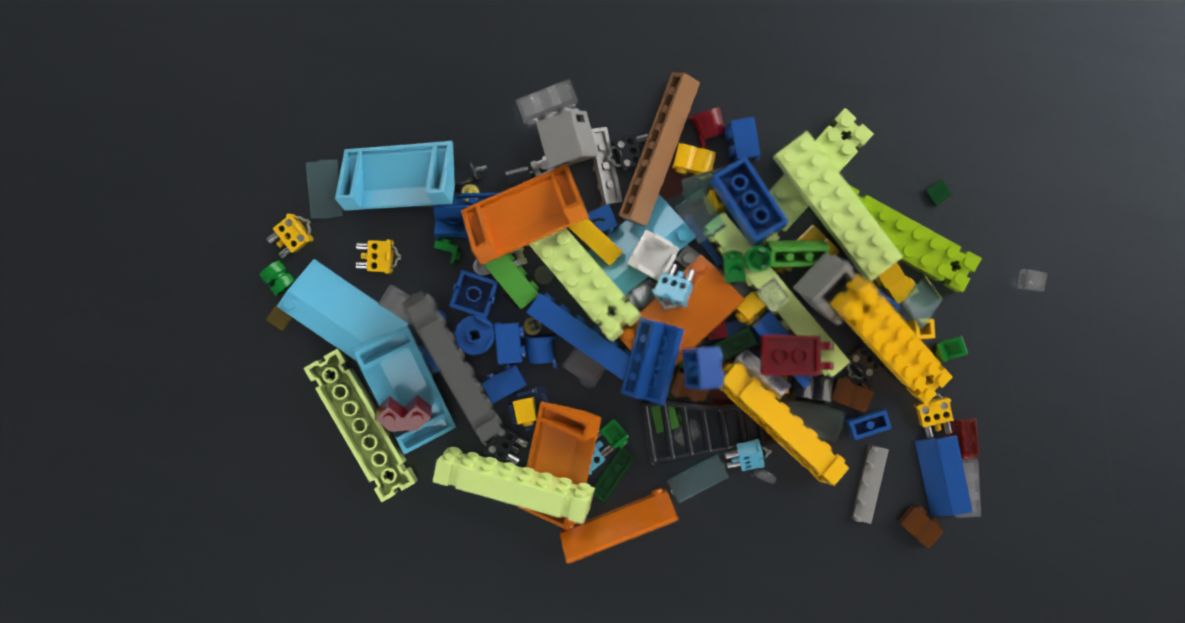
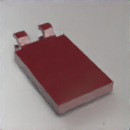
M761 335L760 375L820 376V370H834V362H821V350H834V342H820V336Z

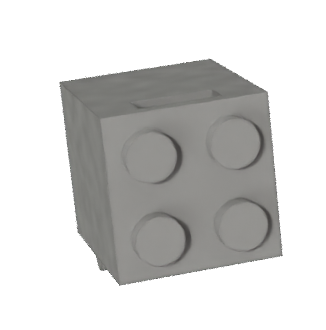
M565 108L559 111L560 114L555 116L548 114L542 117L543 120L536 122L546 161L541 163L542 169L552 167L555 169L564 164L571 166L598 156L586 111Z
M825 253L793 288L816 312L838 325L842 322L843 316L837 313L829 303L840 292L845 294L848 291L847 285L857 273L854 274L852 272L854 268L846 261L842 262L836 255L832 257Z

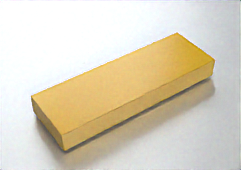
M589 219L569 226L609 266L623 253Z

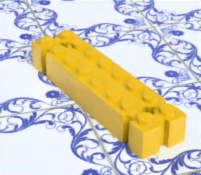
M857 274L847 285L848 291L845 294L840 292L829 304L837 313L843 316L847 324L895 377L906 386L905 388L915 398L927 405L937 394L935 390L939 386L943 388L953 378L952 375L940 365L939 360L886 299L878 294L879 291L873 284Z
M725 363L722 366L724 373L723 387H719V389L724 391L737 406L803 467H806L819 482L835 486L849 469L845 464V459L838 454H832V447L824 441L821 442L817 438L818 434L810 428L807 429L800 417L797 415L793 416L786 404L783 402L779 403L772 391L769 389L765 390L758 378L755 376L751 378L747 373L748 369L743 364Z

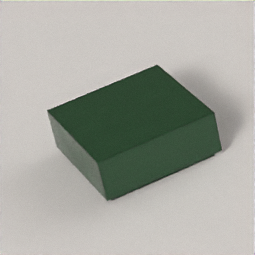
M942 179L924 190L934 206L939 205L952 196V193Z

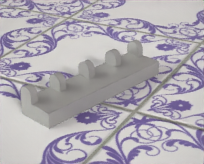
M607 127L591 129L598 156L593 158L594 167L592 169L596 172L598 186L596 187L597 190H600L602 200L600 206L623 202L616 167L607 158L610 155L611 148Z
M868 445L851 516L854 521L872 523L889 449Z

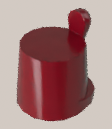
M720 107L688 117L689 120H693L699 133L700 148L706 149L704 139L725 133Z

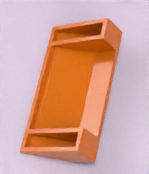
M567 164L461 210L472 251L481 265L589 218Z
M702 254L683 271V279H685L689 269L695 271L691 280L694 287L688 299L687 307L678 305L675 308L671 307L666 310L663 309V305L659 303V300L655 298L640 312L643 318L684 329L675 366L683 359L682 349L696 347L745 301L729 282L725 283L724 277ZM663 301V302H665L666 307H667L668 305L672 304V303ZM639 320L631 327L629 325L622 329L624 333L619 336L631 351Z
M540 402L527 467L534 469L536 472L550 473L554 477L569 478L572 480V484L587 483L601 417L583 410ZM518 506V508L564 529H568L577 523L568 520V517H556Z
M662 488L651 491L652 494L585 520L583 524L578 523L568 529L563 528V530H560L567 564L677 521L678 517L667 490H662Z

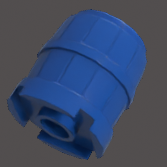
M469 316L463 319L457 325L455 331L458 347L471 355L481 354L489 350L496 338L492 322L480 316ZM476 330H478V335L480 336V338H476L473 341L471 339L472 336L470 335V332H475Z

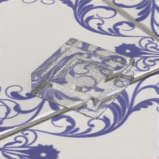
M756 468L754 472L757 478L772 484L777 479L774 474L760 468Z

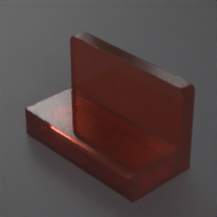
M976 418L950 421L952 433L947 434V437L957 436L961 458L971 459L980 456Z

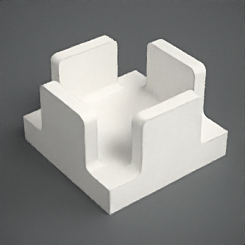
M645 230L627 264L659 281L662 272L667 274L680 248L663 237Z

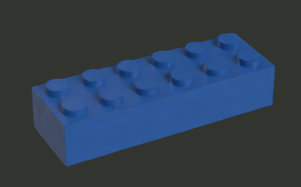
M547 292L544 295L540 293L526 313L623 380L631 351L626 348L623 350L618 348V342H612L609 338L606 339L601 336L603 332L594 325L592 328L587 326V320L577 315L574 317L570 314V308L564 304L557 305L554 302L555 298Z

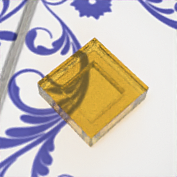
M276 304L266 320L283 331L292 317L278 308V304Z

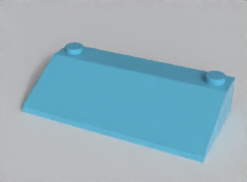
M452 141L345 149L335 200L345 211L452 204L455 188Z
M658 195L647 226L637 225L626 220L615 229L616 231L607 235L623 251L611 266L592 249L587 253L625 296L648 277V275L627 264L645 230L672 242L673 245L680 248L679 251L691 242L696 235L670 205Z
M315 259L312 260L287 290L277 305L278 308L354 360L356 358L351 348L409 324Z
M408 326L369 339L351 348L379 406L391 396L405 407L417 395L432 406L431 418L419 430L392 431L404 454L456 428Z

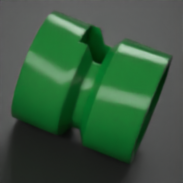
M762 246L748 249L743 256L745 268L751 272H763L770 267L772 262L770 251Z
M280 260L272 263L259 274L265 284H270L269 289L275 297L286 292L295 282L290 273H285L286 268Z

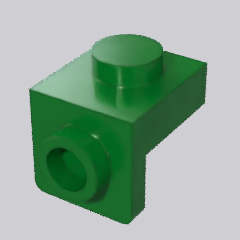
M441 238V242L435 241V249L452 253L450 264L456 265V262H460L462 251L459 250V246L452 245V241Z
M730 250L722 253L725 283L745 281V259L742 252Z
M963 336L940 341L937 344V348H935L937 357L941 358L942 363L968 354Z
M615 418L599 430L614 449L617 447L621 449L629 442L627 440L629 435Z

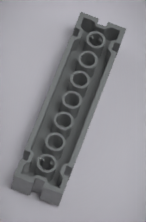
M420 291L402 301L403 308L481 442L483 443L501 432L500 424H502V421L493 410V405L484 394L479 381H477L475 376L472 377L475 374L466 360L463 361L465 356L457 344H453L456 340L447 327L444 328L446 322L438 311L435 312L434 309L437 306L429 294L424 295Z

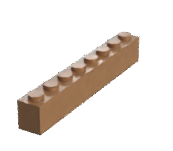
M671 73L618 215L637 225L647 226L651 218L661 186L664 183L674 151L677 148V143L697 94L700 82L685 73Z

